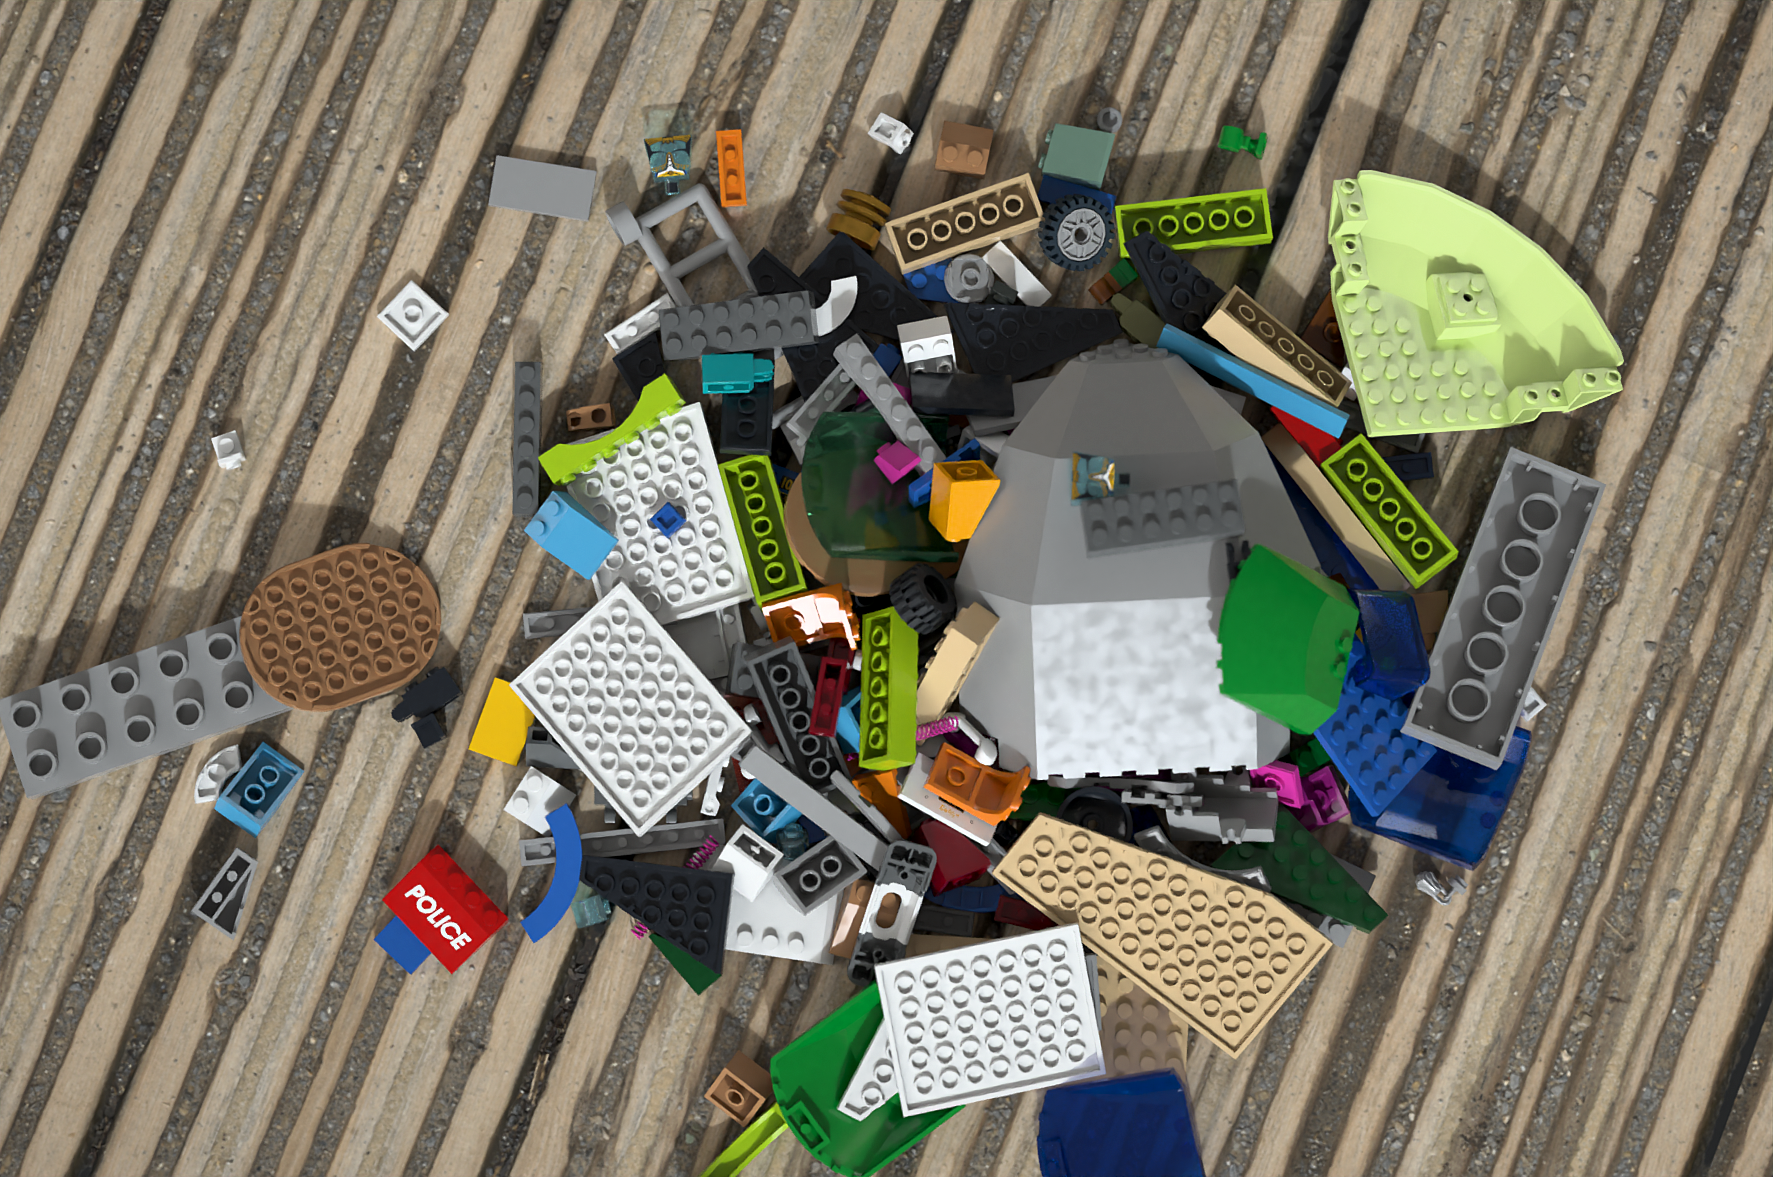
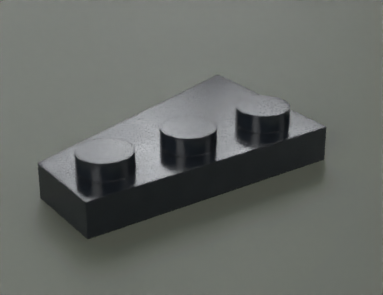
M655 332L612 358L637 401H639L645 386L665 374Z

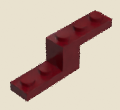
M830 638L827 657H822L809 727L810 734L836 737L843 695H848L855 650H851L849 640L846 638Z

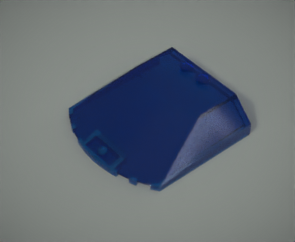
M1415 690L1408 691L1401 698L1408 709ZM1518 726L1515 727L1502 764L1497 770L1434 745L1437 752L1379 816L1372 817L1349 785L1348 800L1352 824L1412 849L1474 871L1485 859L1524 771L1532 740L1531 731Z
M1174 1067L1049 1088L1047 1090L1042 1110L1039 1113V1135L1037 1136V1152L1042 1177H1206L1186 1085Z

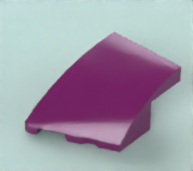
M1328 765L1309 777H1300L1304 804L1301 808L1283 804L1310 833L1353 812L1333 765Z

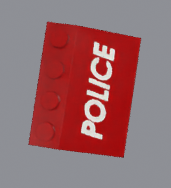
M439 844L421 859L382 899L451 974L456 972L509 922L508 917Z

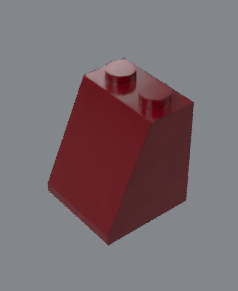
M929 818L921 822L919 829L914 831L915 834L910 842L926 845L936 853V865L929 883L934 897L979 880L992 864L990 859L965 836L938 819Z

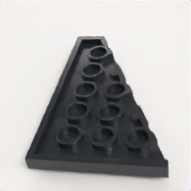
M841 231L799 276L825 300H828L831 293V281L856 276L857 296L847 318L862 331L899 340L897 325L938 317Z
M1145 231L1124 242L1123 244L1164 324L1168 323L1235 357L1236 355L1231 354L1224 345L1212 338L1202 328L1216 305L1227 293L1216 286L1213 280L1203 276L1201 271L1188 261L1181 259L1173 253L1166 244L1160 243L1149 231ZM1186 362L1200 376L1206 373V371Z

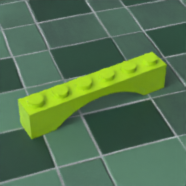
M663 374L643 388L633 412L612 433L584 444H557L539 456L538 459L554 484L567 486L576 479L575 476L580 472H588L597 466L596 462L603 457L609 458L616 454L618 447L624 443L630 444L640 437L639 433L646 429H654L661 423L660 420L662 418L678 413L686 401L671 377Z
M777 1100L760 1114L697 1177H736L765 1147L785 1131L789 1126L780 1111Z

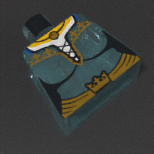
M692 135L644 139L654 182H664L665 195L680 194L679 181L690 179L693 148Z
M1073 452L1071 506H1080V502L1085 500L1113 497L1114 488L1129 489L1130 473L1114 472V459Z

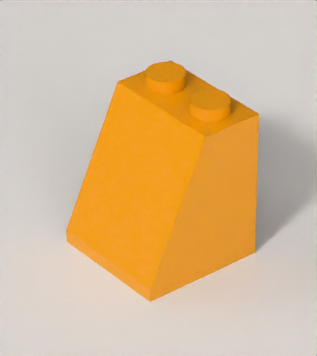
M983 460L934 463L929 521L948 541L959 542L961 539H970L998 489L1000 479Z

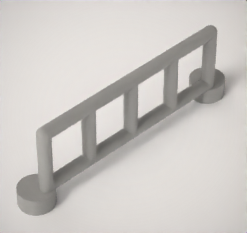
M704 184L694 185L636 219L623 201L605 211L611 227L624 246L638 239L677 307L694 305L679 279L726 252L749 288L748 291L732 300L759 297L747 269L750 260ZM698 202L719 239L671 266L649 228ZM781 348L769 349L754 354L753 358L777 360L784 356ZM802 396L773 412L772 430L789 421L804 405Z

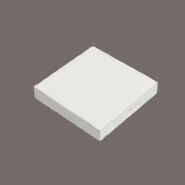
M411 280L377 317L415 352L449 314Z

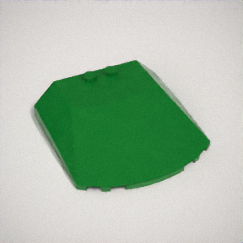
M1254 544L1250 549L1251 554L1248 559L1240 562L1238 567L1241 570L1237 579L1231 580L1221 610L1217 644H1221V660H1216V668L1221 669L1222 683L1218 684L1221 695L1298 734L1311 735L1338 709L1359 610L1345 586L1264 545Z
M875 980L770 1058V1072L775 1098L794 1136L813 1157L834 1172L846 1177L872 1176L966 1107L965 1104L904 1117L899 1092H897L861 1121L836 1109L884 1017L878 984Z

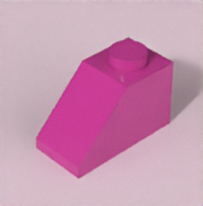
M900 441L893 445L887 442L877 450L879 455L874 459L891 484H894L922 461L917 454Z

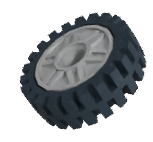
M1080 194L1064 195V198L1055 200L1056 205L1051 203L1048 206L1049 213L1044 212L1042 217L1046 218L1045 222L1040 221L1039 227L1043 228V230L1038 231V237L1042 239L1039 244L1044 249L1042 252L1045 256L1049 257L1048 259L1051 262L1071 271H1084V268H1094L1093 264L1098 265L1102 262L1100 257L1105 258L1108 255L1105 251L1106 248L1111 249L1113 245L1109 242L1115 236V233L1111 232V229H1115L1114 223L1110 221L1113 219L1112 215L1107 212L1108 209L1101 202L1091 197ZM1079 228V232H1078L1077 236L1075 237V236H1074L1075 231Z

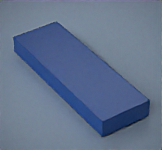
M1046 175L1043 176L1037 196L1041 202L1056 205L1055 200L1064 198V195H1085L1101 202L1110 214L1116 200L1115 195Z

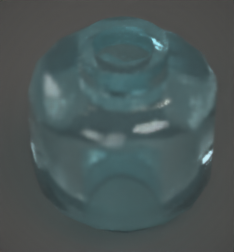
M790 823L776 832V849L784 854L783 859L794 861L809 850V834L802 825Z

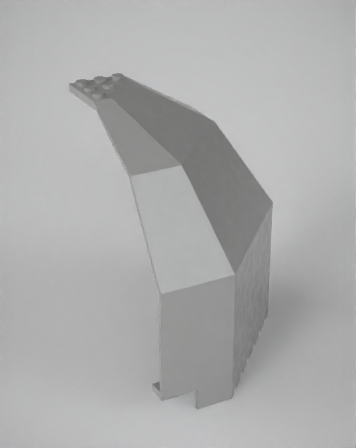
M1127 339L1114 340L1113 344L1098 346L1097 350L1092 352L1080 353V356L1068 361L1003 444L993 471L1000 479V485L969 540L956 577V617L963 607L968 609L975 601L1000 618L959 691L960 713L966 716L965 719L979 733L998 739L1000 768L1017 772L1024 766H1028L1031 768L1028 776L1037 780L1049 779V774H1063V779L1085 778V773L1099 772L1100 777L1122 776V771L1136 770V775L1158 774V769L1172 768L1173 773L1195 772V767H1209V771L1232 770L1234 765H1246V770L1259 769L1290 753V729L1220 694L1218 684L1222 683L1221 669L1216 668V660H1221V644H1217L1221 610L1229 587L1225 544L1232 542L1235 561L1244 560L1241 544L1242 541L1248 540L1250 549L1254 544L1264 545L1320 574L1321 565L1259 433L1178 354L1169 353L1164 348H1149L1147 344H1132ZM1073 452L1097 456L1091 458L1088 463L1090 474L1100 473L1102 467L1108 469V464L1104 463V458L1107 459L1105 462H1114L1112 494L1107 491V493L1104 492L1106 495H1103L1101 482L1089 480L1087 460L1081 458L1077 465V470H1080V482H1076L1080 495L1086 493V485L1089 480L1088 492L1096 497L1072 500ZM1119 474H1130V485H1119ZM1237 479L1245 525L1243 537L1087 559L1080 514L1081 501Z

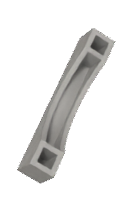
M855 334L836 347L833 355L847 375L855 381L873 402L898 441L921 458L922 461L914 467L919 475L922 476L934 467V463L945 460L946 457L858 334Z

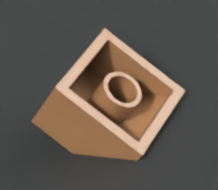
M944 120L935 170L985 179L994 130Z
M738 1050L704 1097L745 1128L773 1091L771 1074Z

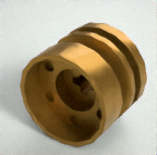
M843 189L841 197L845 201L838 200L837 207L845 212V214L832 213L826 230L834 236L840 231L844 232L859 247L875 250L881 233L872 226H885L886 220L881 216L889 217L891 208L867 193Z

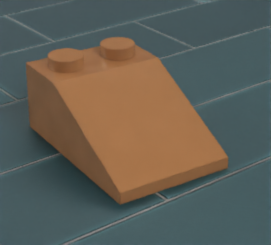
M857 879L845 888L828 953L848 959L851 958L875 883ZM889 892L883 896L876 916V924L879 927L889 928L894 924L901 900L899 894Z

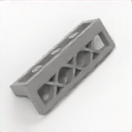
M840 364L786 424L787 427L799 436L796 444L800 448L805 445L857 385Z

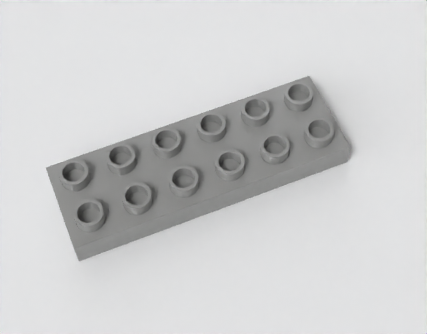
M1513 447L1509 448L1500 467L1400 732L1497 770L1504 759L1606 484Z
M240 616L0 699V718L26 797L33 800L276 716L294 708L284 705L268 695L249 673L243 660L239 642V629L242 617Z

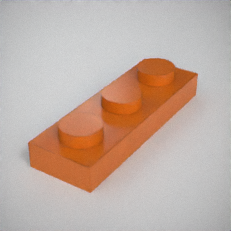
M741 129L716 131L722 208L747 206Z

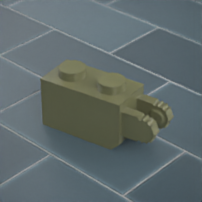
M1121 293L1112 295L1110 305L1121 316L1119 325L1122 332L1137 344H1147L1149 348L1157 349L1158 347L1156 346L1165 324L1162 318L1153 313L1154 308L1145 300L1140 302L1136 299L1132 302Z

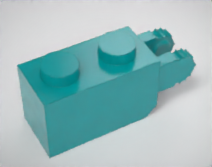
M746 352L702 355L703 394L749 393L754 388V382L772 380L774 365L772 361L767 359H753V354H747Z

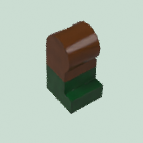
M1123 258L1116 266L1104 274L1101 279L1095 282L1088 291L1102 306L1112 299V295L1119 294L1135 282L1138 274Z

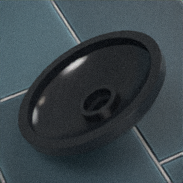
M1093 786L1076 790L1062 802L1056 814V818L1089 829L1087 826L1088 822L1095 820L1097 823L1096 827L1089 830L1129 843L1132 835L1133 821L1127 804L1121 802L1122 798L1106 788Z

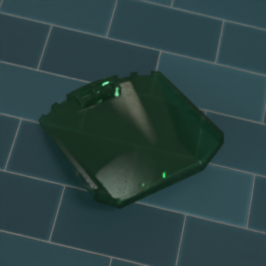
M823 412L811 431L805 447L801 470V487L810 525L828 555L832 558L957 563L959 553L954 551L952 542L946 540L929 521L930 501L915 508L909 502V485L921 477L916 469L913 468L894 484H891L875 463L874 459L879 455L877 452L879 448L887 442L893 445L898 441L881 413ZM915 413L946 457L945 449L947 427L950 420L949 414Z

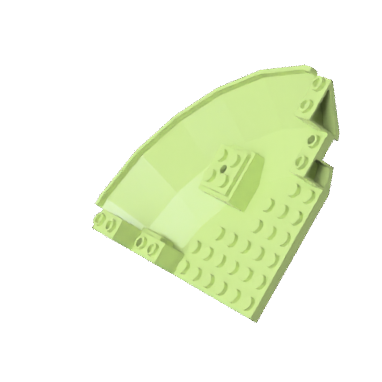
M1374 170L1359 171L1357 179L1346 178L1333 181L1328 242L1332 244L1337 264L1330 272L1332 302L1368 437L1505 428L1534 421L1541 412H1569L1623 390L1621 375L1617 370V367L1624 362L1622 352L1588 295L1542 247L1492 211L1435 184ZM1463 295L1469 297L1471 301H1466Z

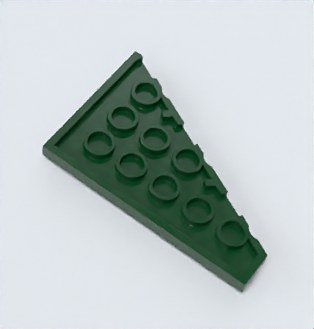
M1282 803L1278 806L1274 842L1242 841L1241 844H1234L1210 865L1211 868L1231 871L1261 866L1271 886V892L1268 893L1287 899L1286 901L1289 903L1299 904L1304 909L1319 915H1327L1337 919L1344 925L1354 926L1357 930L1367 934L1371 933L1388 917V914Z

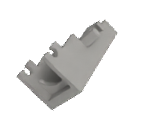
M1232 767V770L1228 771L1225 781L1223 775H1197V769H1195V772H1188L1186 775H1183L1181 773H1173L1172 768L1170 771L1171 779L1193 782L1194 792L1192 793L1205 794V804L1202 807H1198L1197 811H1193L1192 806H1183L1182 809V806L1166 805L1172 841H1222L1228 844V841H1235V844H1241L1242 841L1274 842L1279 802L1277 788H1251L1249 772L1246 770V767H1242L1243 773L1241 775H1236V769Z

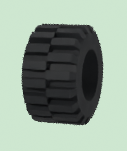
M926 563L913 565L890 584V599L896 612L910 628H913L918 633L930 634L954 617L955 612H957L955 594L949 583L940 572Z

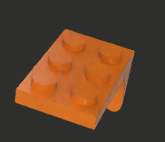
M842 582L762 603V610L773 643L788 636L792 637L796 646L828 638L841 637L849 640L851 650L857 649V641L860 640L859 622L856 613L852 612L851 606L853 604L850 592H844Z
M944 742L939 747L923 787L990 825L995 826L1001 820L1005 821L1011 811H1017L1021 805L1023 798L1020 795L1022 790L1024 791L1031 780V777L1028 776L1031 768L1024 766L1020 771L1012 773L998 771L978 762L971 756Z

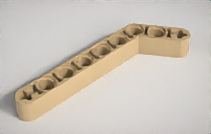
M1279 422L1261 436L1265 445L1294 479L1390 602L1411 587L1286 428Z

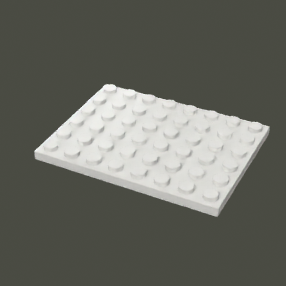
M701 402L682 407L673 416H665L660 420L661 423L651 430L646 429L639 433L640 437L630 444L624 443L618 447L616 454L609 458L603 457L596 462L597 466L588 472H580L575 476L576 479L567 485L568 493L619 539L618 543L592 577L598 602L622 581L662 626L755 597ZM615 429L568 444H584L595 441L612 433ZM667 502H670L687 520L669 539L650 520Z
M622 581L509 684L639 837L645 834L755 733Z
M1077 922L874 965L904 1117L1106 1074Z

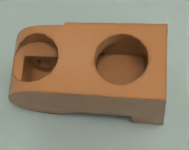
M610 403L585 406L566 411L568 432L617 428L615 409Z

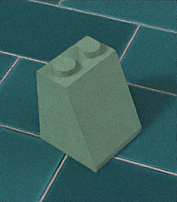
M1056 123L1054 130L1049 129L1045 144L1049 145L1047 154L1042 153L1038 168L1043 169L1041 176H1050L1100 191L1115 134Z

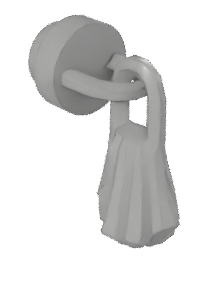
M1424 871L1416 876L1415 883L1417 889L1429 894L1439 904L1444 906L1451 903V896L1456 891L1461 895L1467 891L1465 888L1468 884L1458 875L1454 878L1451 877L1447 881L1452 886L1449 891L1439 883L1433 872ZM1440 891L1444 894L1443 900L1437 895Z

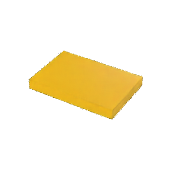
M495 677L468 749L517 767L526 744L528 726L532 727L536 716L509 686L510 682Z

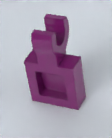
M959 729L958 732L948 731L943 733L945 739L955 745L954 748L976 759L975 753L979 746L969 736H966L962 729Z

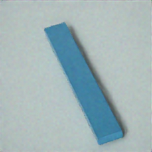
M1168 323L1163 328L1156 347L1167 349L1169 353L1178 354L1184 361L1337 438L1341 436L1350 417L1349 414Z

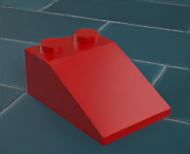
M1275 406L1270 408L1271 414L1286 428L1319 470L1324 461L1342 448L1343 441L1340 437L1337 438Z

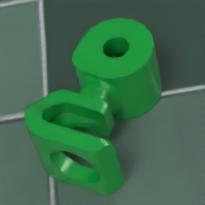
M1223 126L1218 147L1235 153L1245 149V151L1253 154L1256 159L1262 160L1268 135L1262 132L1259 138L1254 140L1251 136H1244V131L1240 128Z

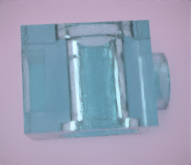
M601 895L570 904L578 929L609 920L607 914L611 913L608 899H602Z

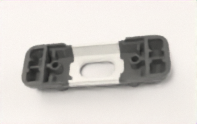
M902 839L894 840L888 845L847 967V976L852 983L865 987L874 980L877 982L875 964L905 958L911 932L936 865L937 857L932 848ZM889 892L897 893L901 896L902 900L896 920L891 927L881 928L876 924V916L882 898Z

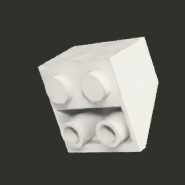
M947 316L897 325L908 383L910 372L958 373Z
M742 824L726 844L711 871L735 874L733 889L753 902L783 864L784 854Z

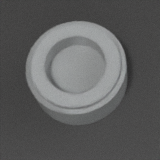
M1107 107L1099 112L1097 126L1102 132L1115 133L1120 129L1122 115L1117 109Z

